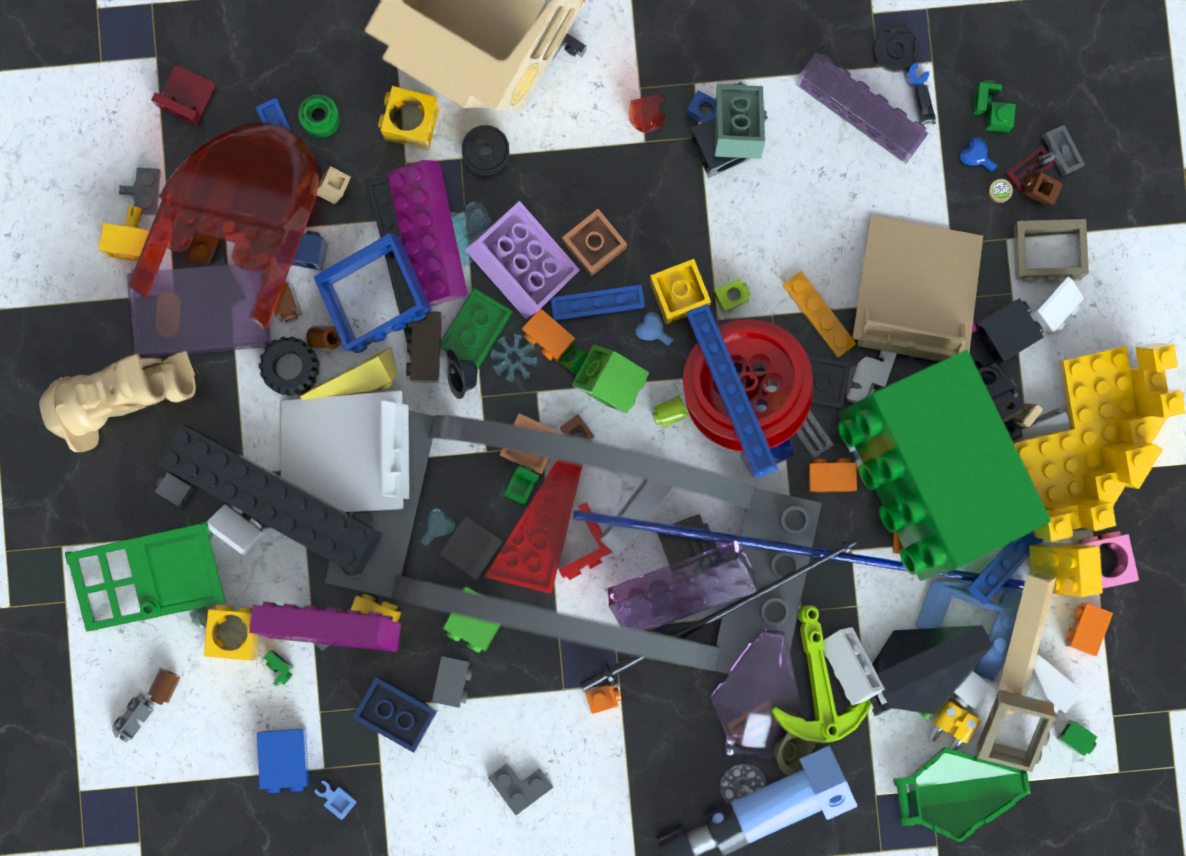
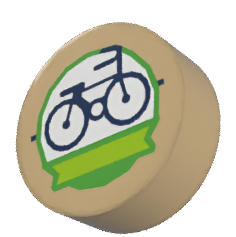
M998 179L990 185L988 193L994 202L1004 203L1012 196L1013 189L1007 180Z

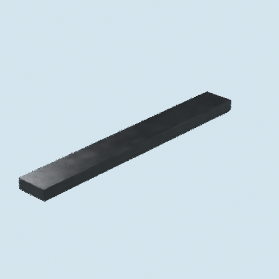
M388 177L366 182L380 238L391 233L399 236L401 239ZM392 250L385 254V259L399 314L414 307L415 303ZM407 323L406 328L403 329L406 342L408 339L412 340V330H408Z

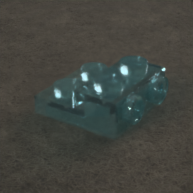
M476 201L467 204L464 206L465 211L458 215L456 212L451 213L459 256L464 266L474 261L465 249L493 224L482 202L477 204Z

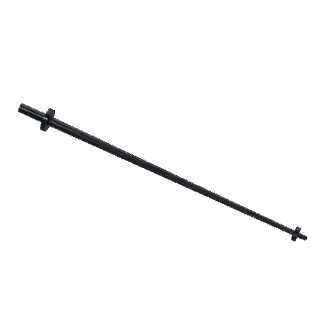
M845 540L841 541L842 547L669 637L682 639L843 551H846L847 554L851 553L850 547L856 545L857 541L854 540L848 544ZM632 655L611 667L607 662L601 664L603 671L581 682V687L586 691L607 679L611 684L616 683L614 675L647 657Z

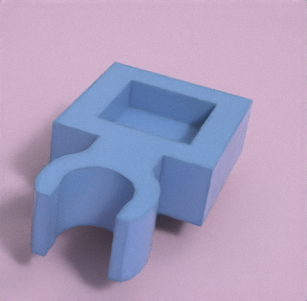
M323 780L321 783L326 786V792L322 793L315 789V793L320 797L328 799L324 806L343 820L357 800L340 786L336 791L332 790L329 782Z

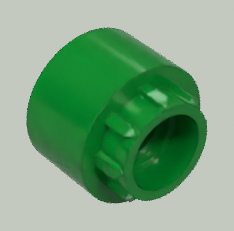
M321 94L307 97L299 107L298 116L300 123L309 135L316 138H325L332 135L339 127L340 113L333 100ZM317 112L325 113L323 120H314V115Z

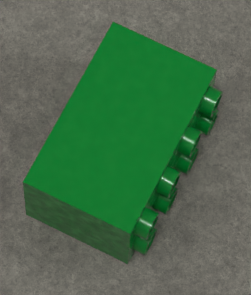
M968 350L881 389L839 412L842 420L838 423L840 436L847 446H855L862 461V464L859 465L860 477L867 488L876 490L883 504L879 509L880 518L887 530L890 532L896 531L904 547L900 551L902 564L911 575L917 574L920 581L959 569L1052 522Z

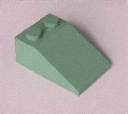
M716 85L715 156L762 158L765 145L763 86Z

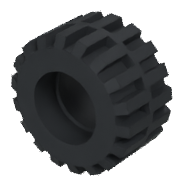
M283 336L279 340H272L271 345L265 346V352L261 353L259 357L261 363H258V366L261 370V378L273 391L283 396L301 395L303 391H308L311 389L310 386L316 383V376L319 375L320 371L318 369V365H320L319 360L316 357L315 351L305 341L292 336L290 338ZM294 353L302 360V370L297 377L285 380L277 373V363L282 356Z

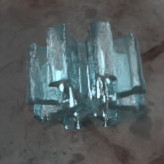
M514 334L515 341L512 348L507 344L505 337L498 340L499 345H502L506 350L505 353L496 352L494 349L491 351V358L493 360L495 358L505 360L498 366H493L497 375H500L501 371L509 367V374L506 377L508 382H515V369H519L523 379L526 380L530 377V372L525 370L523 363L536 367L538 362L537 357H524L530 351H535V346L529 341V344L520 350L519 346L520 341H522V335ZM512 353H517L518 357L521 358L519 362L516 360V364H512L511 359L508 358L509 355L513 356Z

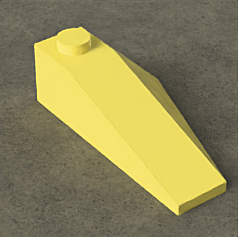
M389 347L367 358L364 362L358 364L356 368L351 367L337 375L338 377H332L302 394L300 396L301 399L309 400L369 392L380 388L382 391L392 386V380L398 376L392 348Z

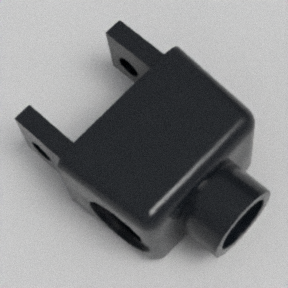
M979 361L974 362L1006 429L1014 431L1009 434L1012 441L1023 436V432L1012 419L1024 412L1017 393V385L997 362H992L986 366H983Z

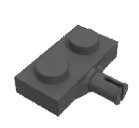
M1065 125L1042 135L1049 148L1048 153L1039 156V161H1041L1042 165L1054 160L1062 176L1085 166Z
M137 167L136 180L133 186L119 185V195H133L134 207L142 208L141 215L158 216L161 170Z

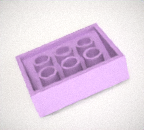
M520 201L465 249L525 319L542 308L580 271Z

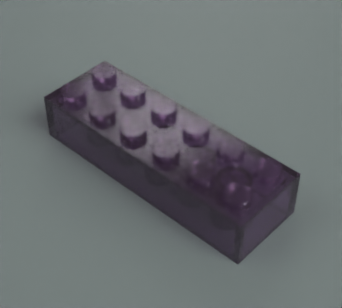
M816 52L799 74L795 85L907 164L929 134L925 131V126L917 121L912 122L907 118V114L897 107L894 109L888 104V100L880 94L875 95L869 91L870 88L867 84L860 80L858 82L850 77L849 71L843 67L837 68L832 64V60L825 54L819 55Z
M734 541L607 588L608 606L620 626L647 632L757 592L756 577L738 541Z

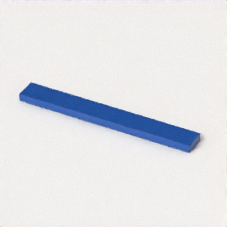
M706 304L687 311V318L755 479L777 471L776 462L709 305Z

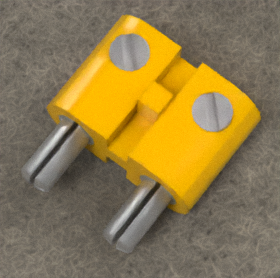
M948 699V702L933 721L936 726L929 735V739L936 741L942 730L955 737L949 749L957 751L962 742H969L980 725L982 718L972 711L963 708L957 702Z

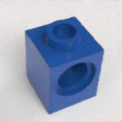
M697 90L687 109L686 115L701 123L715 118L716 99ZM708 105L711 107L712 112L708 115L703 114L700 111V107Z

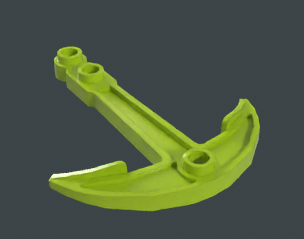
M804 605L798 611V619L802 623L800 631L803 649L807 654L815 720L805 721V719L791 716L776 707H773L771 711L779 724L787 732L801 740L819 743L833 742L842 739L859 726L867 715L871 702L868 699L855 705L850 704L846 707V712L839 715L836 714L823 652L825 647L821 624L817 621L819 613L816 607ZM810 610L812 611L811 619L808 616ZM813 634H816L815 642L812 639ZM830 727H832V729H833L831 735H830V733H829V728H830Z

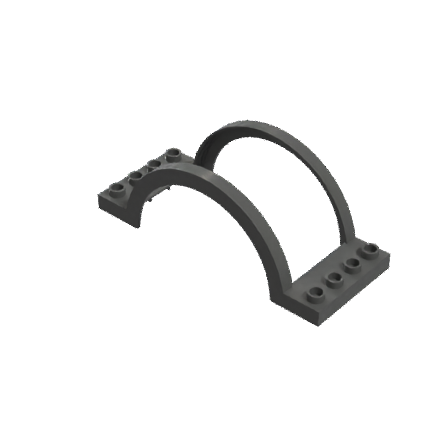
M408 410L409 499H403V509L346 512L383 533L361 575L351 573L332 561L329 563L325 580L327 584L385 596L435 610L547 636L782 686L807 571L723 616L716 647L462 591L401 575L433 439L492 446L599 468L692 491L746 509L725 607L809 564L822 503L758 489L740 480L712 471L611 445L493 421L450 415L432 416Z

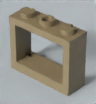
M1086 219L1017 221L1013 224L1015 279H1022V282L1031 283L1036 282L1037 278H1045V282H1057L1059 278L1070 277L1072 281H1081L1082 277L1089 274ZM1077 232L1079 267L1026 269L1025 233Z
M999 689L977 743L978 758L1033 772L1035 764H1039V761H1041L1043 745L1047 746L1049 742L1050 728L1055 727L1058 715L1055 713L1054 703ZM1008 709L1040 717L1027 751L994 743Z

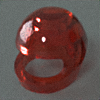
M665 94L630 101L628 110L629 121L637 131L652 133L662 127L666 114L661 113L658 106L666 100Z

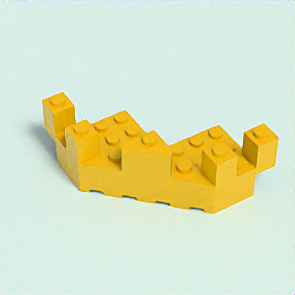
M1156 342L1135 347L1138 366L1130 367L1127 346L1059 360L1072 429L1013 442L1052 521L1034 530L1035 537L1053 542L1073 537L1072 530L1085 528L1097 531L1116 526L1113 505L1125 486L1135 489L1140 488L1163 451L1161 447L1152 444L1168 417L1186 413L1182 390L1168 388L1165 370L1178 367L1175 344Z

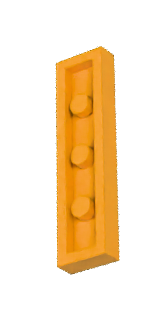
M802 271L782 285L836 358H839L856 345V342Z

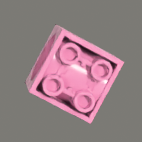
M1118 531L1102 534V539L1098 540V536L1078 539L1081 545L1099 546L1106 544L1116 553L1117 566L1113 573L1108 577H1103L1101 573L1102 588L1139 581L1129 534L1121 535V532Z

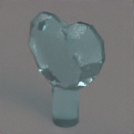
M439 508L432 509L427 517L428 531L420 541L428 546L435 536L442 537L450 534L455 528V521L445 517L443 511Z

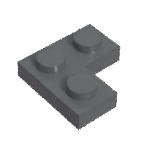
M508 764L488 777L515 815H518L553 788L540 768L522 782H520Z

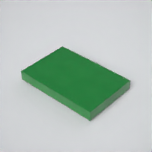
M473 288L442 338L441 349L446 352L448 349H451L459 360H471L479 369L513 311Z

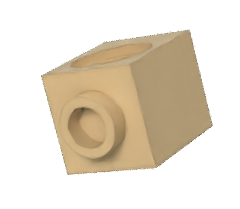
M330 166L323 174L314 194L335 204L343 196L351 177Z

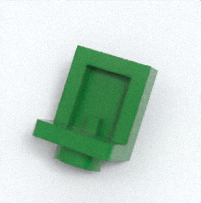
M518 466L503 495L524 505L539 475L535 474V471L530 467Z

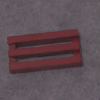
M1043 145L1005 173L1011 179L1012 184L1016 185L1018 191L1025 188L1019 180L1040 165L1041 161L1038 159L1018 176H1015L1013 173L1040 152L1043 155L1048 153ZM1052 160L1038 172L1044 173L1056 163Z

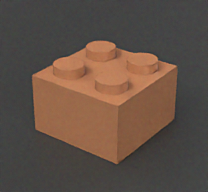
M599 209L562 237V242L591 277L627 249V243Z

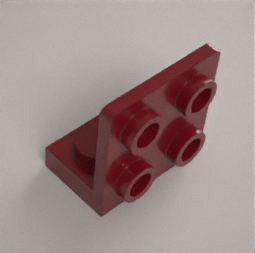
M175 65L161 94L155 92L151 101L156 107L197 125L216 88V84Z

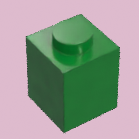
M992 102L987 112L986 130L1009 132L1014 127L1016 104Z
M1073 720L1067 722L1057 740L1082 756L1090 754L1097 745L1095 742L1097 736Z

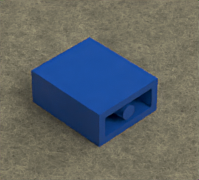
M306 728L257 732L260 789H266V793L280 792V788L288 787L290 792L303 791L304 786L309 785Z

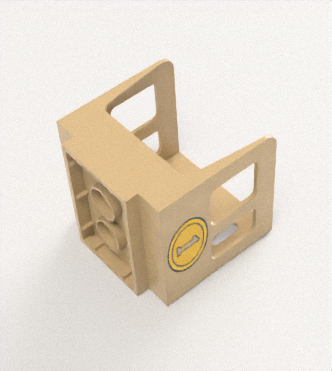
M382 0L365 31L389 45L382 59L463 108L491 107L495 110H520L525 108L586 0H551L538 19L537 17L547 0Z

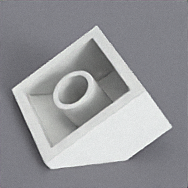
M1067 277L1053 288L1030 315L1034 322H1039L1047 334H1051L1054 331L1059 333L1067 324L1064 320L1069 314L1074 316L1081 309L1082 305L1079 303L1084 297L1072 279Z
M224 504L207 521L209 529L239 553L248 555L265 533L261 530L262 525L253 518L247 520L242 516L244 512Z

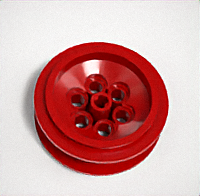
M746 319L718 326L735 369L742 370L738 376L769 448L782 444L802 426L812 403V369L805 350L790 333L769 322ZM697 342L687 358L683 372V390L690 418L697 429L711 442L725 449L744 452ZM756 368L765 369V371L760 374L754 372ZM769 386H775L778 388L774 392H769L766 390V388ZM764 405L766 409L764 411H757L755 407Z

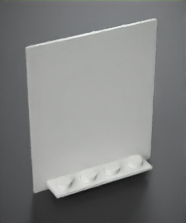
M402 391L331 396L309 400H282L281 477L344 512L403 509V499H409L408 405L402 404Z

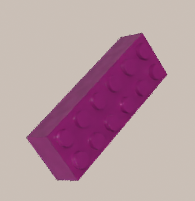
M421 160L388 172L401 241L430 306L433 307L467 296L468 293L440 161Z
M263 601L262 605H253L249 633L270 639L397 652L401 623L393 621L392 616H386L378 612H369V614L361 613V611L347 610V612L336 608L327 607L324 610L307 605L303 608L284 603L282 606L277 605V603Z

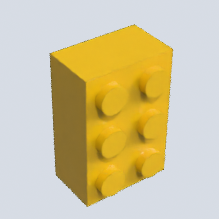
M1058 542L1029 545L1031 572L1036 570L1056 577L1052 594L1085 597L1103 593L1099 546Z

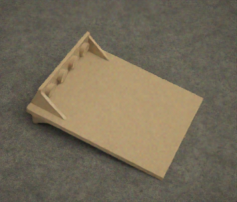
M870 215L853 331V339L858 340V346L940 362L965 350L969 352L983 236Z

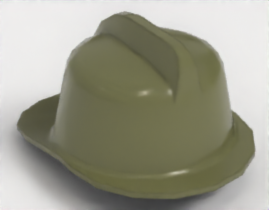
M787 732L785 736L777 740L773 749L775 762L778 764L779 769L786 775H792L803 770L799 759L810 755L815 748L816 742L801 740Z

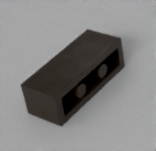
M429 311L425 313L426 316L424 318L408 323V330H412V340H407V353H411V363H406V376H410L411 382L439 383L442 313Z

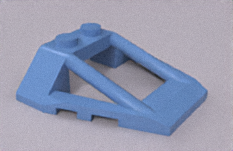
M932 581L915 623L920 629L942 628L941 624L952 596L998 613L989 634L993 647L973 671L977 675L994 681L1006 661L1022 592L1002 586L994 594V596H1000L998 603L989 600L986 604L982 605L970 592H967L966 588L970 583Z

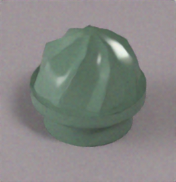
M211 608L194 609L189 614L192 618L191 622L199 628H205L207 626L208 609Z

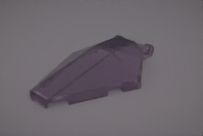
M763 628L754 643L748 645L731 668V674L723 684L720 683L710 697L727 735L724 747L725 756L732 757L734 754L763 758L764 761H771L774 744L786 732L773 715L772 708L776 707L795 717H799L802 713L786 634L781 630Z

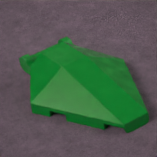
M949 748L939 750L911 776L893 778L894 786H897L900 806V826L921 824L958 842H961L973 834L974 830L985 823H989L1014 806L1015 802L1030 794L1027 771L979 759L977 756ZM908 784H909V794H910L911 807H912V812H913L914 816H910V809H909L907 789H906V785H908Z

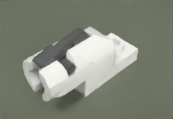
M881 350L879 358H882V361L865 357L857 366L851 367L845 392L846 401L855 404L873 394L876 390L874 387L883 389L886 386L897 353Z

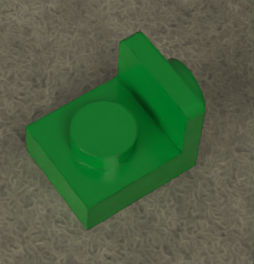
M993 80L980 82L975 89L973 114L983 115L987 109H990L991 95H988V93L999 94L1002 90V85L996 84V81Z
M274 650L268 651L264 656V659L268 661L266 666L275 673L277 671L281 672L273 684L275 686H279L281 683L285 685L293 676L291 671L294 667Z

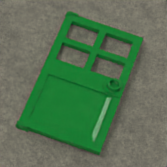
M208 522L78 551L65 552L66 562L70 567L86 632L225 603L226 600L209 536ZM125 549L132 577L113 581L106 553ZM98 555L105 583L86 587L79 559ZM134 584L140 612L122 616L115 588ZM107 590L113 618L94 621L88 594Z

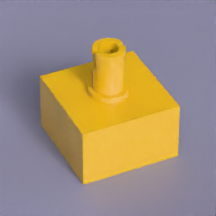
M127 206L124 226L103 223L98 250L110 258L153 264L158 237L150 230L138 228L142 208Z

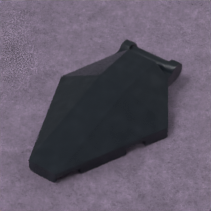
M982 625L893 630L872 663L885 689L881 692L887 703L881 704L877 694L869 699L873 706L874 716H879L891 709L937 715L948 702L947 700L956 689L960 688L993 647L985 628Z

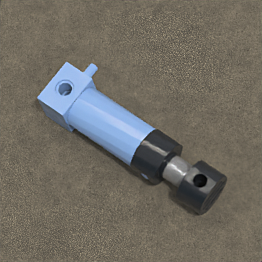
M830 746L799 759L804 768L803 770L737 800L729 801L705 812L707 824L689 832H686L681 824L657 835L656 839L663 856H697L715 847L720 848L722 854L726 855L749 845L752 841L823 810L828 820L857 807L835 756Z

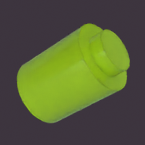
M680 396L655 406V412L652 413L655 423L657 425L661 424L663 428L689 417Z

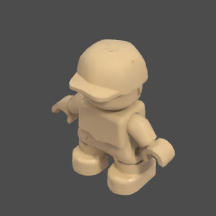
M187 351L168 357L164 364L161 358L139 359L138 355H134L89 376L60 377V379L52 382L45 390L39 401V407L45 427L53 434L65 439L73 452H84L97 446L99 440L98 429L106 423L108 417L122 416L143 409L146 405L164 400V398L172 402L193 397L196 385Z

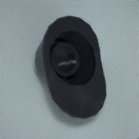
M448 349V383L453 395L457 399H462L466 392L476 386L478 369L473 361L459 360L455 352Z

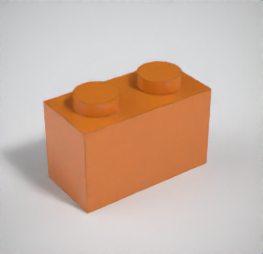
M541 308L522 328V332L525 333L523 338L531 345L538 344L542 348L540 352L550 361L552 358L558 361L575 341V338Z
M813 459V463L807 465L808 492L857 491L856 463H850V459H836V463H827V459Z
M1082 603L1081 606L1078 605L1073 615V618L1076 619L1073 628L1070 627L1065 636L1066 646L1097 657L1113 613L1089 603Z

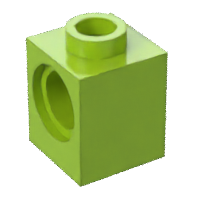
M740 279L714 290L713 293L723 314L748 303V296L751 295L747 284H742ZM736 290L740 298L737 301H731L727 296V292Z

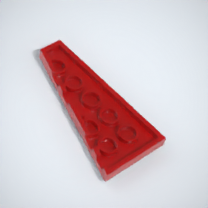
M557 459L484 576L485 578L552 594L583 465Z

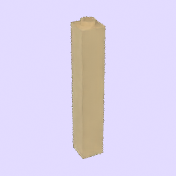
M1036 570L1027 574L999 685L1001 690L1024 696L1027 695L1056 581L1054 576ZM1008 709L1006 713L1014 714L1019 711Z

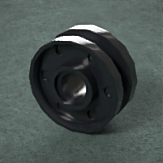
M480 125L471 129L464 137L462 158L466 166L473 173L481 176H492L500 172L508 162L510 156L509 142L505 134L498 128L490 125ZM489 146L492 152L490 155L484 156L479 152L480 148Z

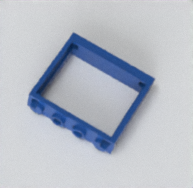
M391 233L313 277L346 351L361 353L367 350V346L371 343L385 340L389 333L403 330L406 328L407 323L424 318L426 316L425 313L432 310L400 237ZM393 250L417 305L356 339L333 284Z

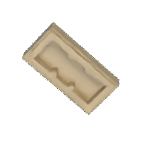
M1021 403L1024 412L1012 419L1019 427L1029 428L1043 409L1037 404Z

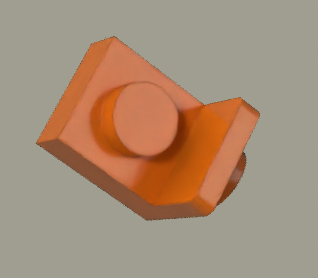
M612 684L585 692L592 714L619 707L618 701L622 700L618 687L613 688Z

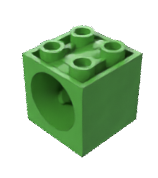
M593 345L572 386L607 407L628 413L634 406L635 398L640 389L645 386L649 372L613 350Z
M468 587L464 589L467 592L480 594ZM451 613L443 629L448 631L446 636L456 641H460V639L467 641V647L479 653L481 649L484 651L488 649L500 625Z

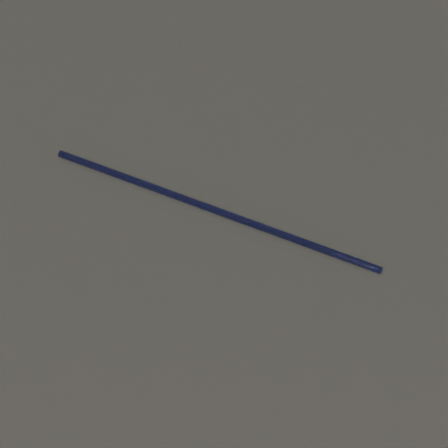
M574 510L573 519L817 558H821L833 551ZM841 552L830 558V560L908 572L903 566L902 561L852 553L847 554L846 552ZM953 570L938 575V577L973 582L979 573ZM1009 578L1002 587L1023 590L1025 581Z

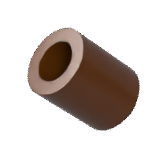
M314 325L308 329L306 334L307 343L312 348L336 349L341 343L335 326Z
M159 668L148 691V694L151 696L150 700L159 705H163L164 702L169 703L181 677L169 670Z

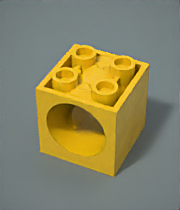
M392 86L391 92H387L384 105L386 106L385 115L381 114L378 127L381 128L380 132H382L384 139L387 141L429 151L440 109L438 98ZM405 106H415L419 108L424 116L422 123L413 130H400L395 121L393 122L396 112Z
M694 259L650 276L649 283L665 324L687 317V311L706 304L710 306L711 304Z
M215 605V609H208L203 657L247 661L257 660L260 636L249 633L253 608L239 607L238 611H233V606ZM231 615L240 617V621L248 630L247 639L236 650L226 647L224 641L219 636L220 625L229 619L228 616Z

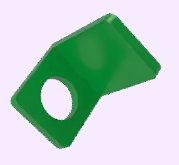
M572 344L559 358L558 362L577 376L588 355ZM576 352L574 359L567 362L568 356Z

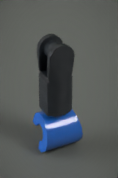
M914 63L906 70L904 77L906 83L914 87L912 90L920 127H924L928 123L935 125L936 116L931 103L928 85H924V82L929 77V71L924 72L918 78L915 75L918 63ZM927 108L928 114L923 115L922 109Z

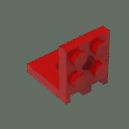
M587 502L579 505L578 509L599 549L559 569L563 579L568 577L569 581L581 575L580 570L588 566L589 569H592L602 564L601 558L613 552L600 540L603 532Z

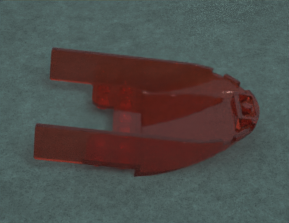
M249 123L232 128L212 138L195 150L175 170L159 195L161 203L130 279L129 286L141 297L148 298L166 249L180 252L187 250L192 244L196 233L235 242L236 244L231 256L234 264L241 268L264 273L265 275L250 317L262 329L267 330L318 192L319 175L317 174L316 161L306 143L297 134L283 126L271 123Z

